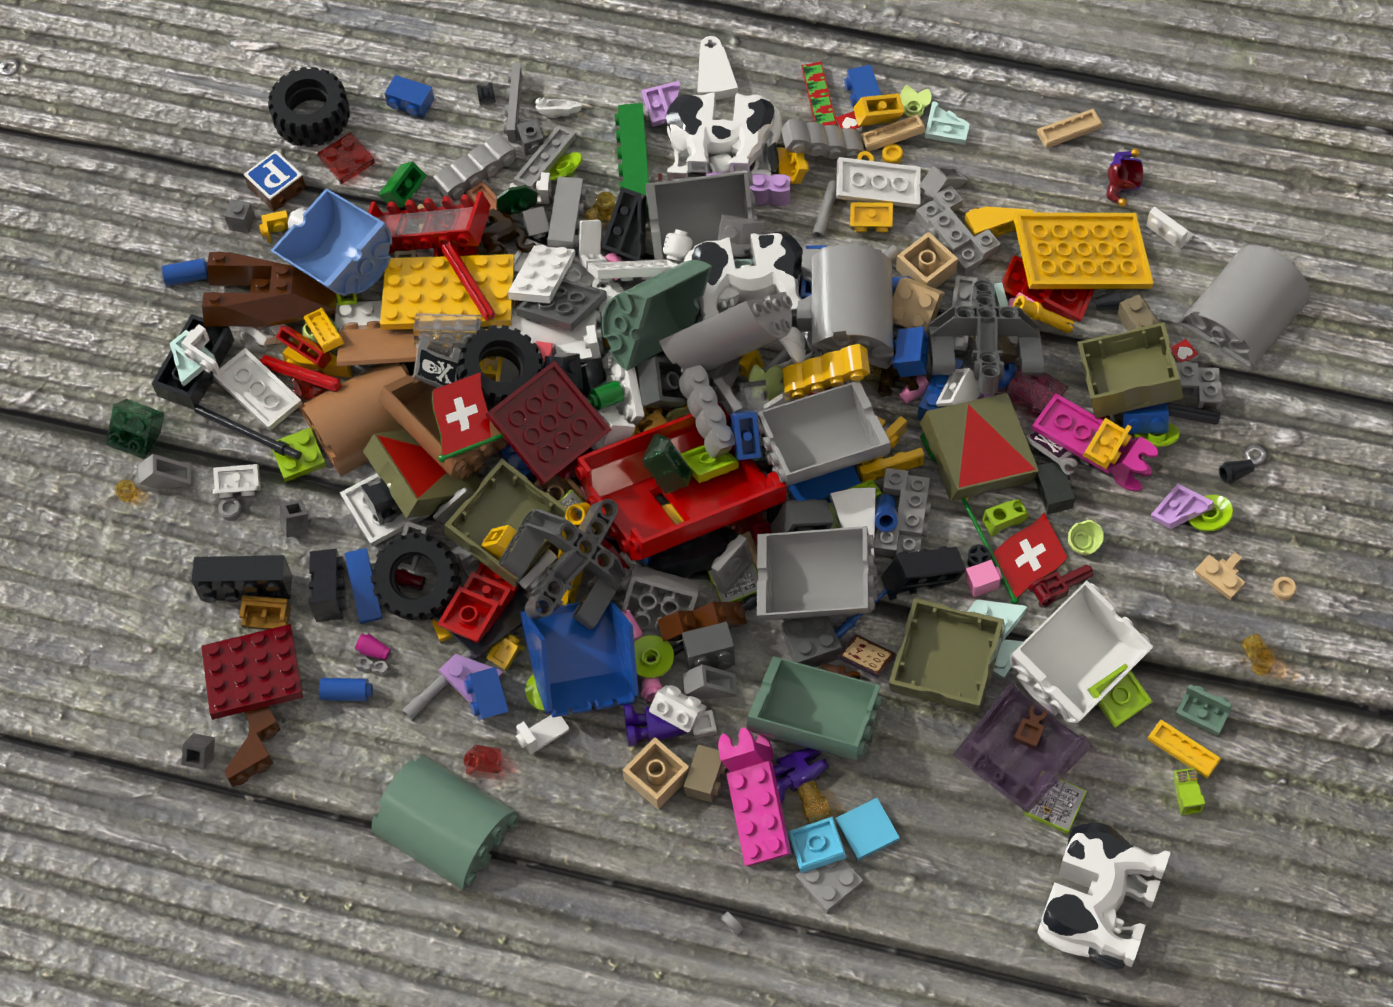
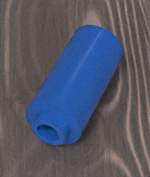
M205 258L163 265L162 274L165 285L171 286L209 279L208 262L205 261Z
M881 494L875 499V525L880 531H892L898 523L896 501L891 495Z
M368 678L320 679L319 697L321 701L367 702L368 697L373 695V684L369 683Z

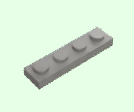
M512 63V71H508L510 88H507L506 91L509 105H505V117H508V119L504 121L503 130L504 134H507L509 142H517L518 132L516 125L519 122L522 69L521 63Z
M558 125L514 177V185H527L535 189L537 181L541 179V172L548 173L576 139V133Z
M956 275L951 307L972 306L973 285L977 278ZM953 335L955 354L966 356L969 336Z

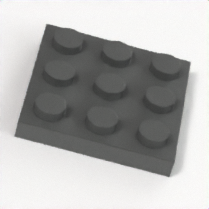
M563 279L551 303L523 301L516 308L517 316L573 331L607 298V293L602 289Z

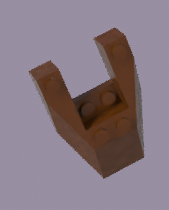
M209 252L207 264L209 285L251 286L250 293L204 292L202 302L204 326L270 327L304 320L303 317L320 308H323L327 315L336 313L337 294L294 266L232 252Z

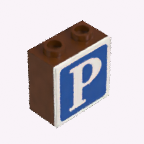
M276 150L244 174L248 188L273 211L283 207L287 201L295 195H299L306 188L302 174Z

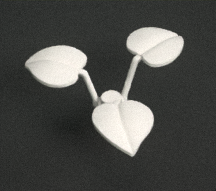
M791 327L789 334L778 341L783 344L792 359L778 365L783 369L786 366L801 363L812 356L821 357L829 353V351L812 346V332H806V343L811 352L805 355V339L800 330Z

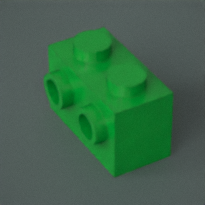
M413 161L400 164L378 195L387 204L392 201L396 203L398 208H403L406 201L410 200L415 191L421 187L427 175Z

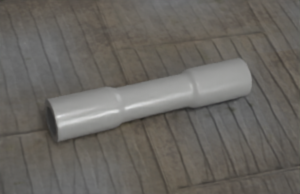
M829 181L824 202L812 232V236L816 239H823L825 236L829 217L836 201V181Z

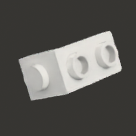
M600 220L580 221L579 263L588 270V263L607 262V259L600 254Z
M198 325L181 342L184 348V355L191 361L196 360L206 372L210 373L212 371L218 375L220 369L217 362L200 351L210 339L206 329Z
M552 715L530 728L523 721L516 726L518 735L515 737L522 748L526 747L529 753L533 754L567 733L569 726L562 716L552 718Z

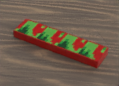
M822 62L801 65L814 122L824 126H837Z

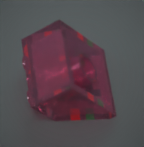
M1018 369L1005 393H1008L1010 399L1014 402L1023 403L1029 407L1028 410L1033 414L1040 415L1055 393L1062 396L1068 386L1044 372L1043 376H1022L1021 369Z

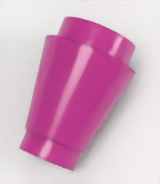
M362 633L355 646V650L359 651V654L384 661L391 651V648L369 633L367 635Z

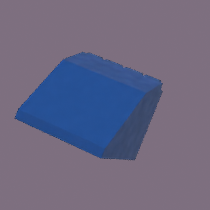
M612 600L597 625L591 630H588L572 617L579 603L561 605L551 615L537 620L529 618L525 611L521 612V620L536 687L546 714L551 713L552 718L569 715L568 710H571L573 714L592 711L591 706H594L595 710L614 707L613 702H617L618 706L635 703L639 692L633 625Z

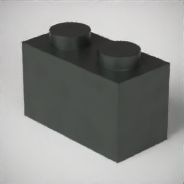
M1055 461L1038 465L1039 472L1034 479L1047 515L1073 509L1077 494L1074 486H1070V475L1065 474L1060 465Z

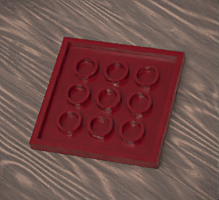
M555 360L486 413V417L542 485L612 430Z
M291 624L201 646L209 712L212 720L303 698Z

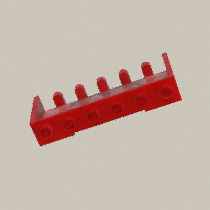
M478 191L475 203L466 194L461 197L460 202L462 205L457 206L448 196L443 197L442 205L444 207H437L432 199L425 198L423 203L425 209H418L414 201L407 200L405 204L406 210L400 211L396 203L390 201L387 205L388 212H382L376 202H371L368 213L388 226L392 237L389 253H395V251L442 248V245L451 243L454 248L479 246L491 205L483 192Z

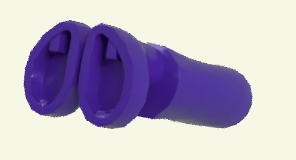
M624 705L628 747H634L640 740L647 738L649 742L654 737L660 741L689 733L649 712L650 707H645V714L635 712L632 705ZM646 725L647 727L637 728L636 726Z
M806 748L776 759L777 764L773 766L776 778L780 775L783 776V778L776 780L781 804L785 798V791L789 787L795 792L829 767L826 759H821L810 766L807 765L808 762L817 758L821 751Z

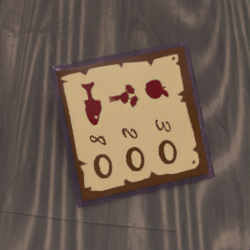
M855 634L837 658L879 678L894 659L896 653Z

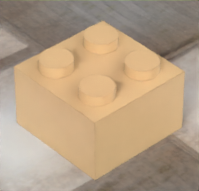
M927 232L897 255L896 270L902 276H909L912 280L936 289L957 273L958 258L930 232Z
M907 277L900 278L893 296V322L906 328L924 326L928 334L929 323L936 319L945 292Z
M654 737L622 771L624 781L659 810L685 783L690 768Z

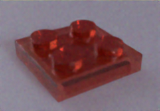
M352 132L317 153L320 161L340 184H343L375 163L374 157Z

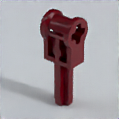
M1084 565L1063 576H1060L1057 571L1035 580L1028 589L1039 600L1038 605L1041 608H1045L1067 596L1070 587L1092 577L1094 573L1089 565Z

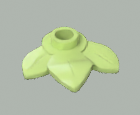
M905 85L901 91L900 97L905 116L909 118L918 114L921 117L924 113V108L931 103L930 90L925 89L917 93L910 86Z
M756 364L752 367L749 383L752 386V399L756 403L766 404L784 391V383L781 382L783 373L780 365H774L765 372ZM765 390V395L761 397V391Z

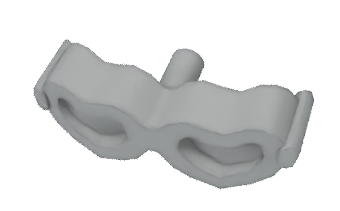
M367 657L354 659V665L358 671L372 672L374 675L380 674L381 676L389 672L387 664L382 660L373 664Z

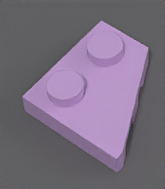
M679 81L641 90V96L652 127L667 124L666 112L679 95Z
M1177 484L1151 514L1152 520L1172 529L1214 508V501Z
M455 654L438 672L470 704L473 701L471 694H467L465 690V676L493 667ZM497 669L498 676H500L503 672Z

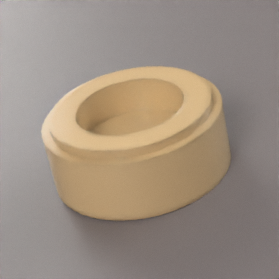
M1279 577L1273 584L1272 592L1277 599L1287 601L1294 597L1297 586L1291 578Z

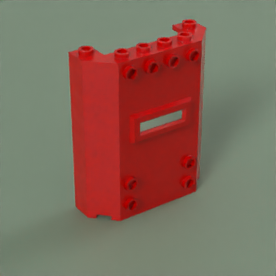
M721 407L726 417V425L729 427L730 416ZM692 414L577 457V467L575 468L576 475L585 492L587 504L592 506L594 503L605 499H611L617 504L618 513L608 532L612 539H616L622 553H626L631 561L647 558L786 501L787 485L784 482H780L775 471L767 474L766 478L752 459L738 460V469L699 483L678 462V454L704 445V438L698 432L696 418ZM733 446V447L731 448V450L729 451V453H730L732 456L735 457L734 446ZM663 493L684 522L676 525L654 496ZM602 507V513L606 515V511Z

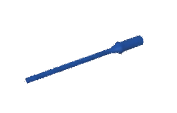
M884 589L878 595V600H875V604L887 594V589ZM856 614L851 618H847L835 630L838 640L852 627H855L857 620L863 614Z

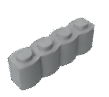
M798 119L788 120L781 128L785 148L790 152H804L812 156L822 155L830 159H837L839 157L857 159L858 154L864 151L860 132L856 129H841L838 126H824L816 122L806 123Z
M496 134L484 144L475 147L467 155L454 161L450 166L437 172L433 176L434 184L444 196L450 197L452 201L459 199L466 190L472 189L481 183L483 179L493 177L500 168L510 166L516 159L515 149L501 134Z
M701 365L687 368L679 378V388L687 398V406L690 413L696 418V427L704 438L706 451L712 458L726 455L735 445V438L732 430L726 425V417L723 410L717 405V395L709 385L707 372Z

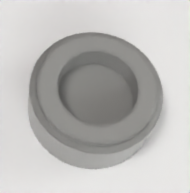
M229 497L220 502L218 510L223 519L231 521L241 515L242 507L237 499Z
M726 912L721 917L722 922L735 935H739L744 930L742 925L729 912Z

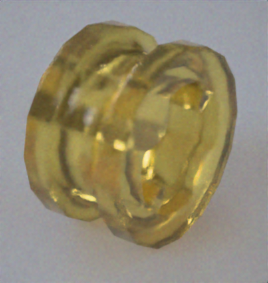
M121 480L115 487L117 496L123 502L132 501L137 496V489L131 480ZM126 488L127 490L130 489V492L126 493L122 490Z

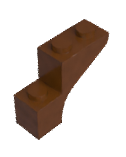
M711 602L693 611H676L658 619L663 642L682 640L683 632L727 622L729 628L747 624L745 610L741 602Z
M268 706L244 712L249 722V733L225 770V775L232 787L244 784L251 776L265 772L273 764L261 741L273 738L281 729Z

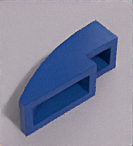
M367 548L346 552L345 558L360 624L383 619L379 598L373 592L374 584L371 583L373 571Z

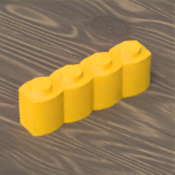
M855 344L838 351L826 353L821 357L810 358L802 363L784 367L782 373L785 394L793 399H801L811 392L820 393L830 386H842L849 380H862L864 376L870 374L867 348L860 344Z

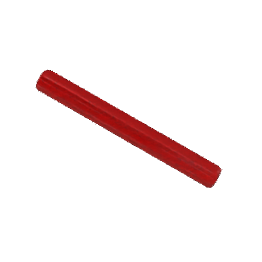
M451 243L443 244V254L486 321L494 319L496 317L495 311Z
M263 355L262 359L259 360L270 370L335 392L342 386L340 379L268 355Z

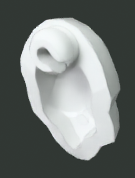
M540 97L535 101L537 111L549 118L566 117L582 110L581 103L570 100H546L544 97L542 99Z

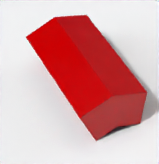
M280 327L276 339L324 369L332 360L329 352L324 353L319 345L291 327ZM290 337L295 338L300 342L299 346L288 339ZM310 348L318 353V358L308 353L307 350Z

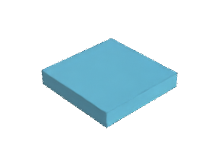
M878 798L835 818L836 824L857 861L900 841L899 835Z
M833 816L788 831L801 873L847 858Z

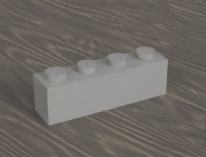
M558 176L548 234V247L578 248L579 235H577V231L580 230V221H582V219H579V216L584 214V203H582V200H586L587 187H583V178Z

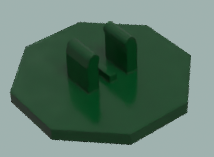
M527 185L508 188L496 197V210L500 212L505 211L508 215L519 214L522 211L529 210L537 204L538 192Z

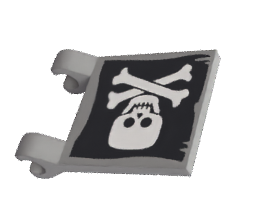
M422 334L420 341L416 344L417 354L413 378L437 388L456 382V366L461 349L454 347L453 353L448 358L428 350L430 337Z
M1035 431L1025 436L1029 444L1057 462L1065 474L1071 475L1074 473V470L1070 469L1069 464L1072 467L1077 466L1078 462L1071 458L1075 454ZM1079 457L1080 461H1081L1084 465H1089V464H1090V463H1088L1087 461H1085V460H1083L1082 458Z

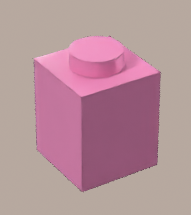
M992 560L966 568L965 580L973 597L999 589L1002 575L998 566H994Z

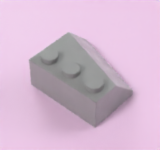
M634 564L622 602L621 612L630 610L642 632L644 630L657 631L658 634H661L658 619L676 611H693L698 597L700 582Z

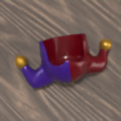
M1137 148L1132 149V151L1115 153L1113 162L1108 168L1109 185L1106 196L1108 200L1118 203L1120 207L1126 206L1127 200L1120 198L1118 194L1122 190H1139L1142 185L1143 164L1141 160L1136 159L1140 155V151Z

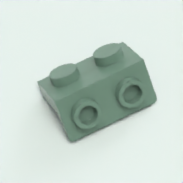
M1189 685L1175 716L1219 736L1233 705L1224 697L1214 696L1200 686Z

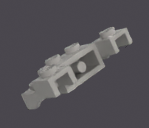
M950 185L934 194L932 201L916 209V218L925 227L927 232H930L958 258L957 267L964 275H967L983 261L998 253L1001 243L989 229L975 237L954 213V211L963 207V199Z
M1189 361L1176 362L1183 396L1196 397L1197 395L1198 408H1203L1204 403H1216V409H1220L1222 404V386L1219 368L1198 367V363H1191Z
M886 468L883 494L900 496L897 513L898 523L895 530L893 529L889 532H883L877 528L874 554L895 557L903 551L910 553L920 550L922 535L927 536L928 522H924L925 515L930 516L931 502H927L930 478L908 475L906 470Z

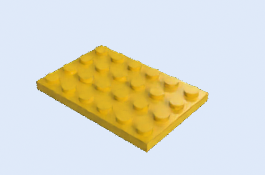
M1015 213L1013 218L1029 289H1151L1154 285L1136 213Z
M514 254L460 256L495 311L496 317L490 321H486L445 256L390 258L384 273L380 318L381 330L489 327L492 325L511 326L513 300L509 299L508 291L514 282Z

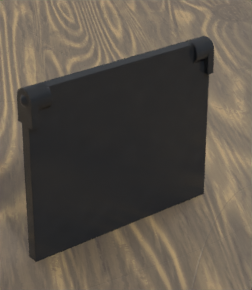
M517 590L498 620L479 643L451 631L448 632L478 658L523 626L521 612L525 611V606L529 599ZM446 608L442 612L434 616V619L437 623L439 622Z

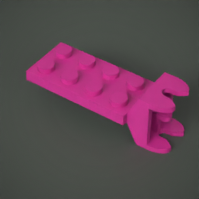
M1055 393L1032 425V430L1107 474L1111 471L1116 484L1134 492L1142 490V485L1139 480L1133 477V474L1138 473L1142 476L1152 475V469L1143 460L1144 455L1147 457H1157V448L1141 436L1135 439L1131 437L1125 447L1120 446L1118 449L1121 455L1116 463H1110L1107 469H1104L1083 456L1103 420L1095 418L1090 412Z
M741 728L738 735L739 742L736 747L733 746L732 739L726 733H723L720 736L718 748L721 762L730 771V773H727V779L744 864L749 867L792 854L773 762H771L774 757L771 742L767 736L758 734L755 742L752 733L746 728Z

